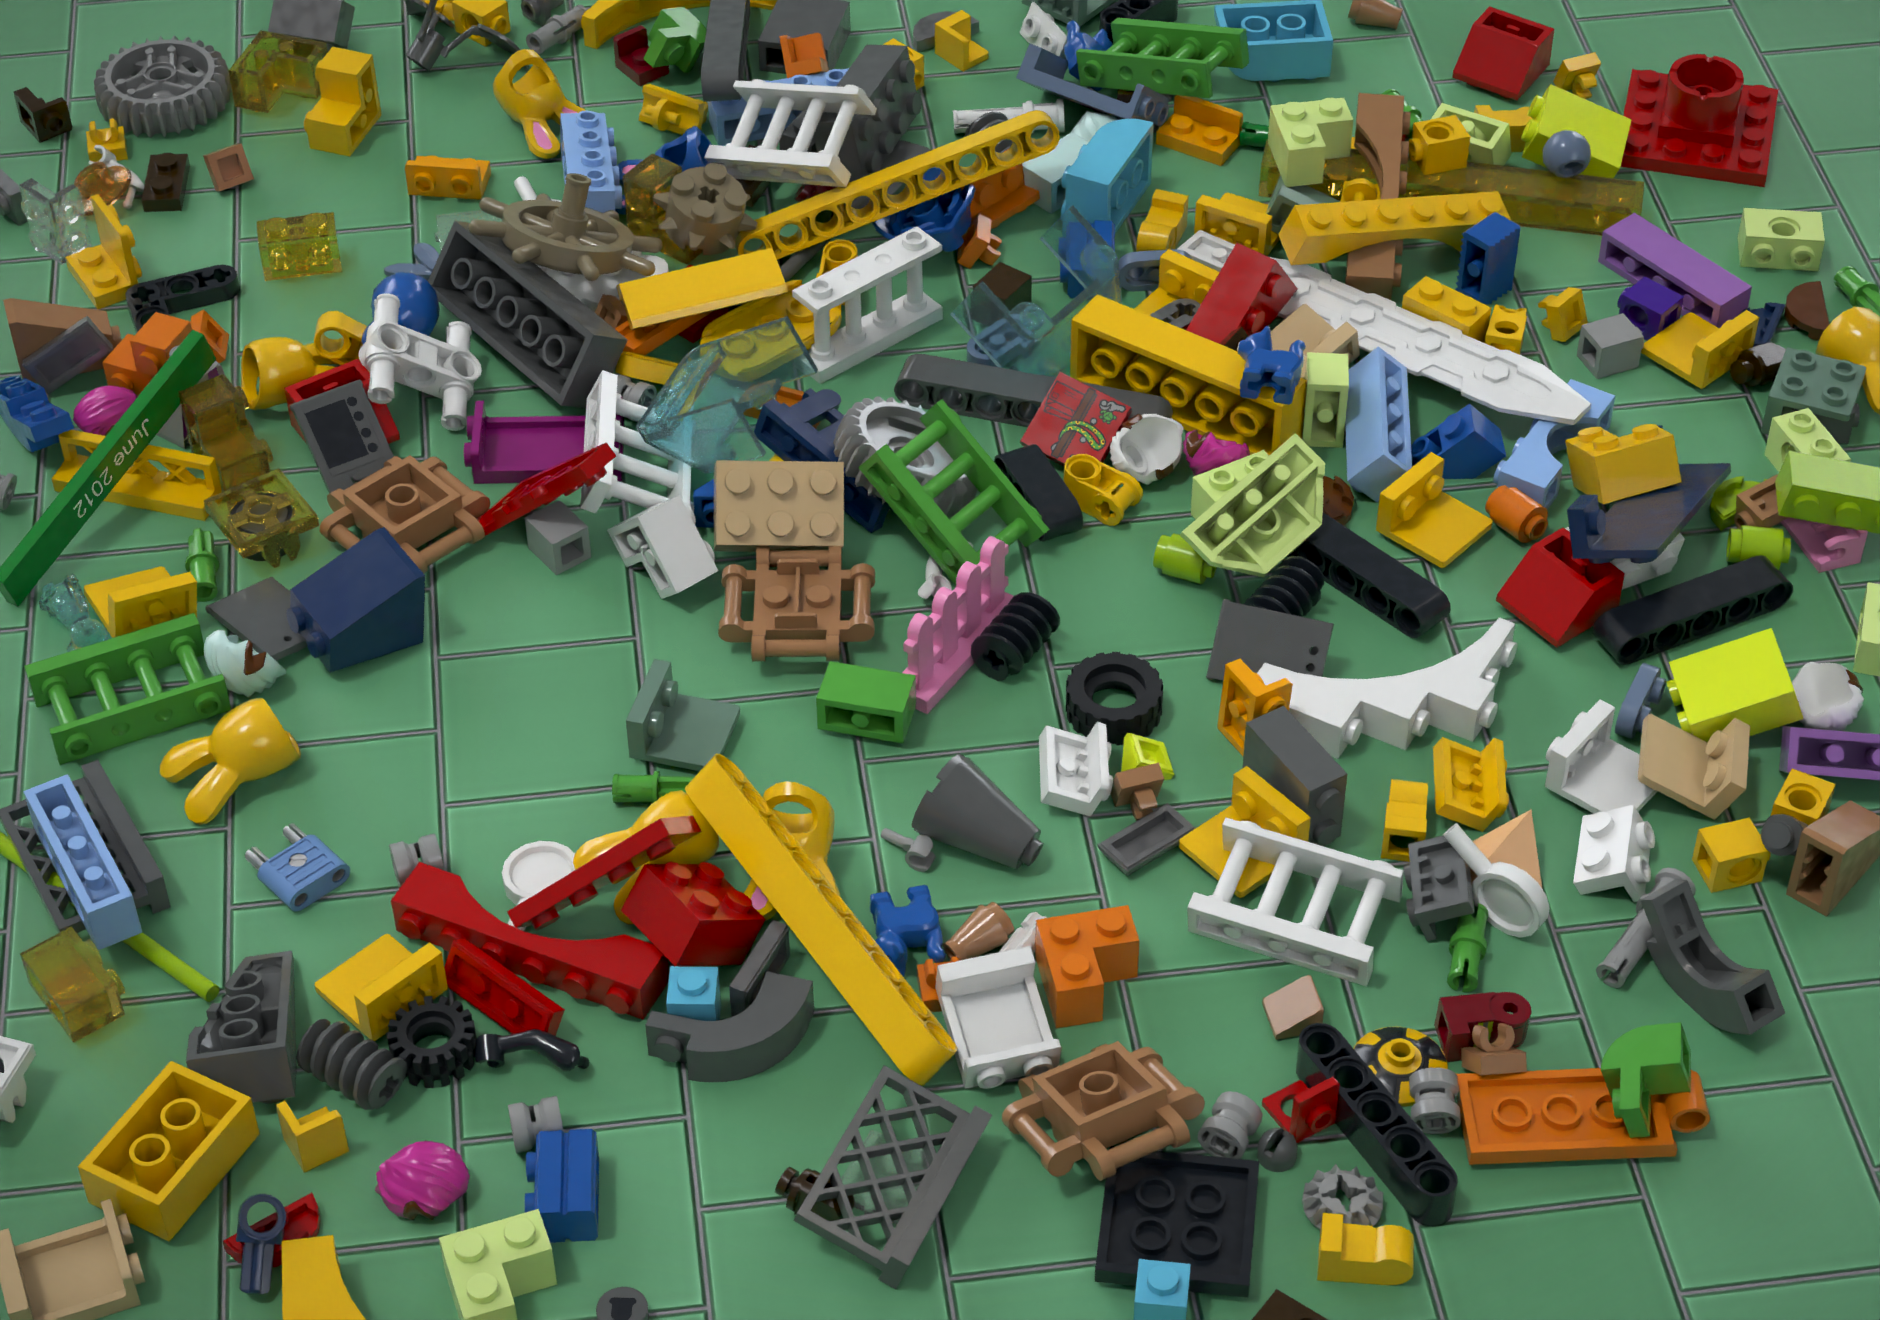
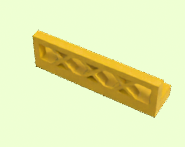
M72 429L59 434L58 437L64 462L52 477L54 491L61 492L89 458V456L77 454L75 445L83 446L92 454L106 436ZM147 445L103 501L206 521L222 496L215 458ZM148 460L159 461L169 472L158 470ZM186 467L203 470L205 479L196 478Z

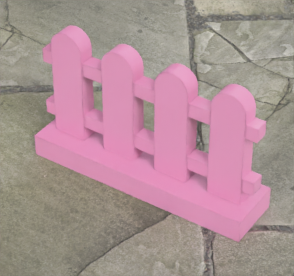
M993 536L988 537L980 551V562L977 565L969 561L963 563L957 573L956 588L950 590L946 587H941L933 598L932 613L929 616L916 613L909 623L907 640L903 643V651L908 653V667L902 673L916 675L915 709L925 714H928L974 664L971 656L972 643L1013 598V595L1004 592L1008 586V577L1005 576V556L1009 553V545L1005 544L1004 541Z

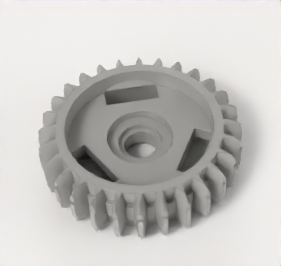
M174 35L171 40H164L161 36L157 41H149L146 38L145 43L139 45L133 42L129 49L121 47L119 55L111 53L109 61H103L101 69L96 71L94 90L97 106L105 121L110 122L109 119L114 118L117 121L118 127H124L125 133L133 130L134 135L137 137L142 133H147L152 138L157 133H162L164 137L170 132H176L180 135L181 130L187 128L193 132L195 125L205 126L207 118L216 119L217 112L224 111L225 104L230 101L231 81L226 61L222 58L220 52L214 51L213 46H204L201 40L192 43L189 37L181 41Z
M880 396L875 397L873 400L864 398L862 402H855L852 408L848 409L835 434L833 441L835 446L834 454L836 457H839L838 462H844L846 476L855 477L856 487L864 486L868 490V496H878L882 499V504L886 501L858 467L886 443L896 453L924 431L926 426L919 418L926 411L922 410L921 405L918 407L910 406L907 400L897 403L893 397H889L886 401ZM937 441L906 467L920 485L923 486L954 460ZM963 474L935 497L934 502L945 515L953 517L974 499L978 489Z

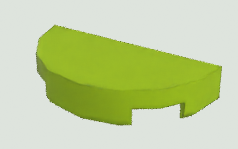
M1738 476L1723 481L1713 493L1709 511L1712 521L1721 531L1735 523L1737 495L1760 482L1743 481L1744 476Z

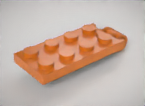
M1601 1068L1536 1070L1493 1075H1479L1476 1073L1456 1074L1459 1086L1456 1098L1457 1104L1460 1107V1119L1469 1165L1676 1157L1678 1149L1671 1130L1683 1133L1696 1132L1707 1126L1710 1121L1701 1078L1693 1070H1691V1092L1651 1095L1650 1136L1630 1138L1623 1118L1616 1119L1614 1115L1612 1098Z

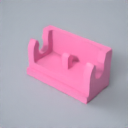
M1790 517L1781 521L1818 573L1861 562L1868 534L1867 530L1849 529Z

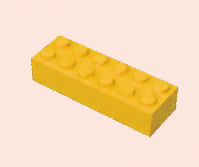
M1098 294L1071 319L1070 377L1084 383L1163 397L1169 401L1173 408L1171 419L1181 423L1184 430L1189 432L1198 430V434L1202 436L1210 431L1216 439L1235 441L1237 444L1242 445L1246 443L1249 447L1250 455L1262 450L1271 455L1295 433L1302 439L1307 387L1306 379L1300 378L1299 384L1295 387L1292 403L1289 405L1274 402L1273 395L1277 390L1273 387L1263 386L1256 399L1243 398L1240 396V381L1246 361L1233 349Z

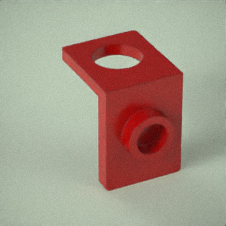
M1331 1077L1308 1088L1302 1080H1299L1263 1098L1262 1106L1284 1131L1294 1135L1296 1143L1335 1124L1340 1083L1334 1077ZM1289 1099H1293L1291 1117L1286 1115L1281 1109V1105Z

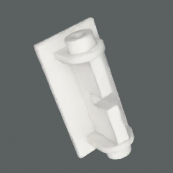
M1032 2L1027 16L1023 20L1020 34L1028 43L1041 47L1067 60L1064 54L1067 35L1054 23V18L1050 14L1045 13L1035 2Z

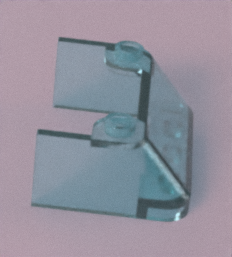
M1073 205L1043 234L1040 240L1079 281L1085 290L1053 318H1050L1041 307L1031 302H1022L1009 311L982 281L950 314L999 368L1050 377H1057L1059 372L1066 373L1070 369L1071 319L1097 294L1122 304L1118 257L1115 251Z
M788 316L707 342L694 348L682 358L637 423L636 429L644 442L702 473H713L714 475L716 460L752 461L763 457L766 453L745 418L744 411L755 407L757 410L762 409L763 404L772 399L776 400L777 396L775 394L783 384L817 373L818 368Z

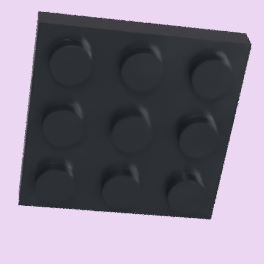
M1156 1151L1117 1168L1116 1174L1105 1181L1095 1266V1282L1136 1286L1139 1259L1191 1264L1189 1292L1248 1298L1259 1161Z

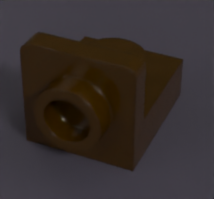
M27 87L13 92L20 122L39 143L72 130L68 105L62 97L45 103L43 98H37Z

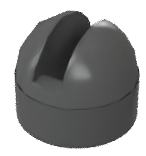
M1270 1128L1264 1132L1258 1142L1257 1159L1261 1166L1272 1172H1284L1292 1168L1296 1162L1298 1150L1294 1135L1284 1131L1283 1128ZM1274 1144H1278L1274 1153L1269 1151Z

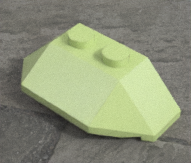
M1295 433L1185 528L1180 536L1210 566L1264 578L1322 525L1325 462Z

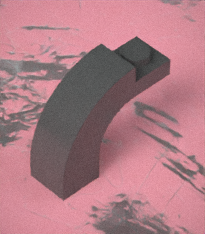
M1675 879L1641 899L1654 934L1653 938L1646 941V945L1655 964L1675 993L1704 1020L1728 1032L1751 1035L1785 1014L1770 971L1746 968L1735 963L1712 940L1705 927L1688 880Z
M766 972L759 993L753 1003L740 1014L719 1021H701L651 1010L645 1024L648 1055L658 1057L667 1062L687 1063L688 1080L698 1082H728L761 1073L787 1057L804 1037L814 1014L813 981Z

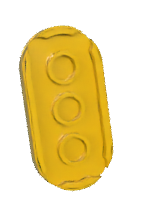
M802 280L785 282L788 290L785 294L744 303L710 322L705 327L700 341V357L706 368L722 378L749 380L764 375L809 350L812 344L815 343L813 312L792 297V290L803 285ZM841 304L829 310L830 337L840 327L842 320Z

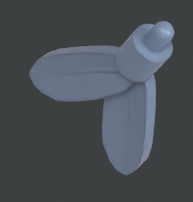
M417 243L414 245L413 253L420 264L397 263L385 267L384 273L387 276L398 272L414 273L429 280L439 254L431 245Z

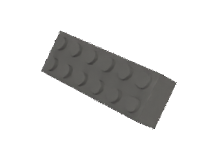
M454 221L428 280L436 290L438 301L462 322L469 324L476 334L561 406L586 408L587 397L602 370L613 373L628 339L536 264L529 261L523 264L515 263L512 259V251L503 244L501 238L473 235L469 231V223Z

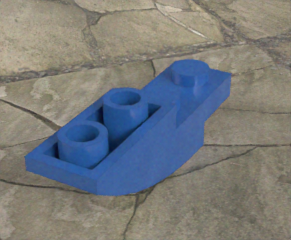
M20 375L0 380V416L14 436L30 452L59 443V434L74 429L70 414L49 402L44 387L27 378L21 379Z

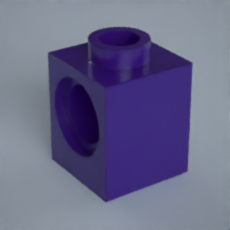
M1644 276L1632 287H1627L1623 290L1618 299L1617 306L1620 308L1619 314L1624 313L1631 323L1640 329L1644 340L1648 341L1680 319L1684 296Z

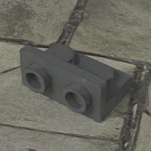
M1444 836L1408 844L1410 863L1403 866L1405 880L1413 898L1406 900L1408 916L1413 927L1420 926L1427 941L1437 939L1435 922L1474 913L1470 867Z

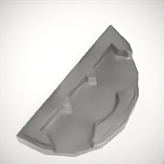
M938 12L920 19L913 30V45L916 51L920 52L935 47V23L956 12ZM971 16V35L979 32V21Z

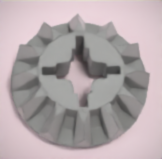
M1335 1164L1328 1172L1324 1173L1317 1170L1313 1179L1309 1183H1305L1302 1204L1307 1218L1320 1230L1323 1213L1342 1214L1343 1223L1374 1227L1382 1215L1383 1192L1377 1189L1374 1176L1364 1177L1360 1175L1357 1166L1351 1171L1340 1170L1337 1164ZM1337 1190L1344 1191L1347 1198H1351L1347 1212L1341 1201L1335 1198Z

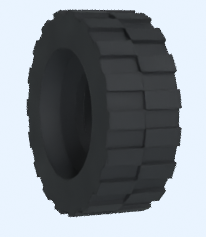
M1103 652L1091 658L1083 659L1082 663L1075 665L1071 669V675H1068L1066 681V711L1068 722L1072 723L1073 729L1078 734L1081 733L1087 737L1096 722L1106 724L1107 742L1124 745V737L1127 733L1143 737L1145 735L1149 736L1153 732V728L1157 727L1160 723L1163 703V681L1159 678L1157 669H1153L1145 659L1141 660L1133 654L1126 655L1120 654V652L1104 654ZM1121 689L1134 694L1136 701L1127 707L1109 708L1093 702L1092 697L1094 693L1100 690Z

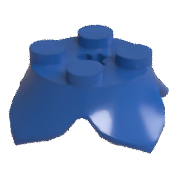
M930 168L924 174L923 179L927 181L935 180L940 175L941 169ZM972 184L965 185L962 191L961 188L955 189L874 221L872 224L876 231L888 240L917 226L942 244L943 251H954L963 244L962 235L971 224L970 206L976 188Z

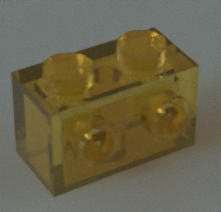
M334 212L310 213L304 216L287 218L274 217L268 220L256 221L258 246L265 281L342 272Z
M72 927L20 953L30 986L73 1043L125 1015L120 996L125 993V988L118 974L113 968L106 971L102 967L103 961L94 943L90 939L83 942Z

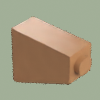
M14 298L3 300L22 379L27 378L34 383H38L23 367V359L86 316L92 320L111 342L113 350L122 341L118 325L110 327L106 311ZM110 353L81 373L104 369L102 362Z
M1850 800L1808 825L1801 832L1786 895L1827 917L1880 856V816Z

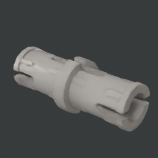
M576 5L561 16L554 15L549 18L546 25L527 35L526 42L529 49L534 50L539 55L556 43L563 44L568 41L574 32L581 29L582 15L587 9L583 5Z

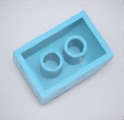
M1322 0L1214 6V17L1217 26L1246 29L1249 64L1243 69L1229 68L1236 76L1250 81L1268 80L1272 82L1283 79L1303 78L1311 80L1318 77H1330L1333 38Z
M1141 119L1112 121L1102 126L1090 142L1081 147L1078 158L1072 166L1068 165L1062 177V187L1066 188L1065 200L1061 209V217L1065 219V235H1069V223L1072 220H1089L1090 223H1094L1095 220L1113 221L1116 234L1151 184L1153 122Z

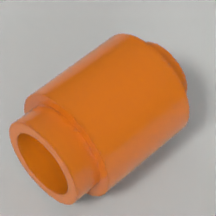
M1502 485L1491 493L1486 502L1485 510L1490 515L1493 523L1522 543L1540 538L1547 529L1548 510L1516 487L1509 488L1506 485Z

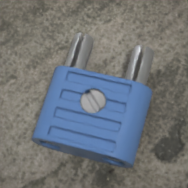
M293 823L289 824V827L285 826L283 829V836L292 843L291 846L270 859L257 847H251V850L248 849L245 853V859L258 870V879L292 911H300L339 887L347 880L350 874V867L317 836L306 835Z

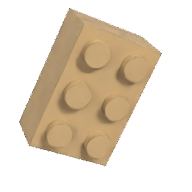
M716 460L714 466V551L756 552V547L769 546L770 550H829V546H842L843 548L844 462Z

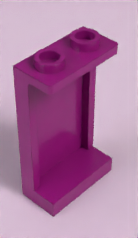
M484 400L476 401L474 416H467V437L471 442L464 443L465 467H472L474 484L520 483L524 479L584 453L586 416L488 417L486 416ZM616 414L615 420L620 421V426L625 427L624 417ZM614 441V447L618 448L619 453L623 454L624 444ZM613 469V475L617 476V481H622V471Z

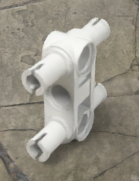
M393 294L378 295L377 299L374 300V322L368 327L366 342L358 353L362 365L370 372L368 398L378 404L390 403L395 395L394 381L441 398L443 400L441 425L447 430H462L464 425H467V401L472 397L474 382L481 376L482 372L480 362L470 352V336L472 334L470 325L461 321L449 323L448 327H446L445 343L399 325V298Z

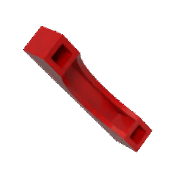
M422 862L417 864L391 899L396 931L401 932L406 937L430 942L442 947L447 952L450 951L453 940L465 938L511 972L525 977L532 983L545 984L562 990L574 998L598 1003L618 1014H628L644 1020L669 982L668 959L654 944L626 934L603 939L567 940L548 938L522 931L502 922L485 910L468 892L459 875Z

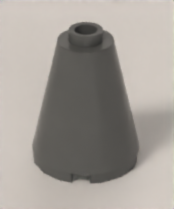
M960 753L952 757L936 776L941 781L931 793L927 790L914 814L911 824L912 828L919 835H927L932 840L1014 869H1018L1023 863L1030 866L1039 855L1044 844L1038 840L1041 830L970 758Z

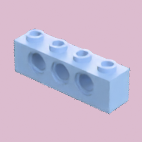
M68 774L23 791L34 829L97 951L142 933L133 895Z

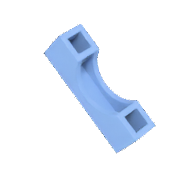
M1570 379L1567 384L1591 403V409L1575 425L1534 418L1525 438L1520 437L1514 445L1510 458L1507 461L1502 460L1497 466L1493 477V482L1497 484V488L1502 485H1506L1509 488L1516 487L1548 510L1558 496L1563 464L1552 455L1558 451L1565 450V440L1577 437L1578 432L1582 429L1602 427L1607 431L1611 424L1615 395Z

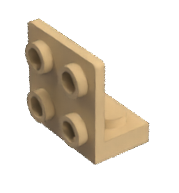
M1302 304L1271 331L1273 350L1289 351L1291 344L1296 340H1301L1305 343L1306 348L1303 351L1304 364L1301 378L1304 379L1307 352L1348 354V364L1360 355L1358 331L1346 321L1335 330L1307 304Z
M1648 714L1643 719L1638 780L1649 788L1715 820L1746 790L1750 725L1734 718L1722 731L1714 732L1707 743L1653 714Z

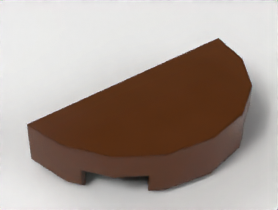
M1821 281L1806 282L1794 287L1787 295L1784 316L1788 324L1792 328L1796 325L1800 329L1809 332L1808 337L1814 340H1819L1823 331L1829 325Z
M1324 476L1323 513L1344 526L1351 519L1354 496L1351 488L1338 476H1334V479Z

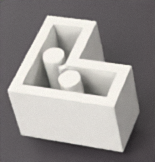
M680 495L649 507L607 530L626 567L639 562L643 563L661 599L677 594L719 571L714 563L715 555L713 549L708 542L702 540L695 526V515L690 506L682 501Z

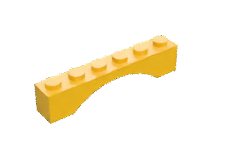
M1493 191L1294 205L1278 235L1290 265L1326 263L1353 250L1398 239L1436 240L1448 244L1460 252L1462 251L1460 246L1463 244L1461 239L1464 238L1462 233L1490 214L1497 212L1507 219H1511L1499 192Z

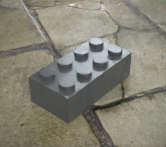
M866 45L837 84V87L855 85L863 89L866 96L877 108L875 115L854 114L838 154L840 162L851 173L849 182L879 171L889 154L893 152L898 141L906 133L907 128L916 115L920 113L922 101L920 94L916 91L914 82L915 66L909 58L907 46ZM822 113L814 133L817 153L824 150L838 113Z

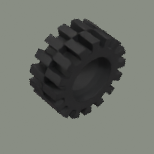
M432 996L424 997V1005L418 1006L416 1000L408 1002L409 1012L402 1008L395 1012L396 1020L391 1019L388 1024L387 1040L389 1051L392 1053L393 1058L400 1057L407 1063L405 1078L408 1076L409 1084L417 1086L422 1079L424 1080L425 1088H434V1080H441L442 1087L450 1085L449 1076L454 1075L459 1081L465 1076L464 1068L471 1071L475 1065V1042L477 1039L474 1020H472V1014L468 1009L463 1011V1005L459 1001L455 1000L450 1006L449 997L440 996L439 1002L433 1003ZM432 1035H443L451 1038L447 1043L436 1048L425 1049L415 1046L421 1039Z

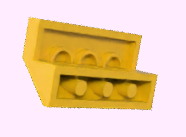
M773 248L628 281L616 286L619 299L624 303L630 330L782 295L788 292Z

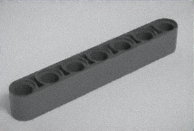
M710 0L701 66V86L704 102L741 100L742 98L733 85L735 80H744L750 24V0Z
M913 354L906 359L896 381L894 392L899 401L907 400L909 405L913 407L921 405L922 409L929 410L938 401L943 399L949 408L961 416L1028 427L1056 377L926 354ZM1084 383L1130 406L1132 413L1128 420L1137 414H1157L1172 418L1173 408L1169 401L1163 397Z

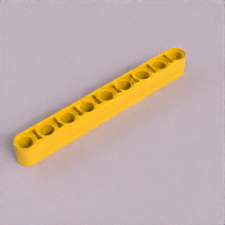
M1040 110L1030 111L849 182L847 187L834 188L755 219L754 221L757 222L756 229L740 231L736 238L735 246L738 255L773 248L776 259L788 256L1047 154L1058 145L1060 139L1059 130L1050 116ZM1040 125L1048 126L1047 133L1042 138H1031L1034 128ZM1005 139L1012 140L1009 150L1003 153L995 152L998 142ZM969 153L977 155L972 165L968 167L959 165L960 159L964 155ZM934 167L941 169L940 175L935 180L927 181L923 179L924 173L928 169ZM894 182L905 183V188L901 193L897 195L887 193L889 186ZM859 196L870 198L869 203L864 208L855 209L851 207L854 199ZM830 210L834 212L832 219L828 222L820 223L815 220L821 211ZM788 224L798 226V231L790 237L780 235V230ZM757 238L763 241L757 250L749 251L744 249L745 243L750 239Z
M716 753L685 787L687 795L899 1070L911 1081L921 1086L925 1085L957 1052L955 1042L744 773L730 759Z

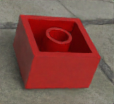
M675 862L644 864L621 909L630 921L674 966L680 967L742 965L766 920L752 906V900L744 893L737 891L724 878V872L720 868L708 862H700L699 864H678Z

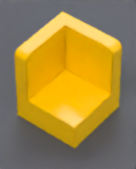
M963 10L935 23V54L964 72L989 58L988 50L971 40V16Z
M286 1101L276 1104L283 1139L304 1173L349 1152L343 1119L338 1110L329 1112L325 1106L297 1119Z

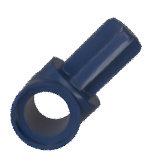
M259 1193L248 1197L241 1204L238 1211L236 1241L244 1242L239 1288L245 1293L264 1294L270 1291L275 1244H282L286 1211L283 1204L276 1197L269 1194ZM258 1202L270 1203L277 1215L273 1227L264 1232L252 1230L247 1222L249 1209Z

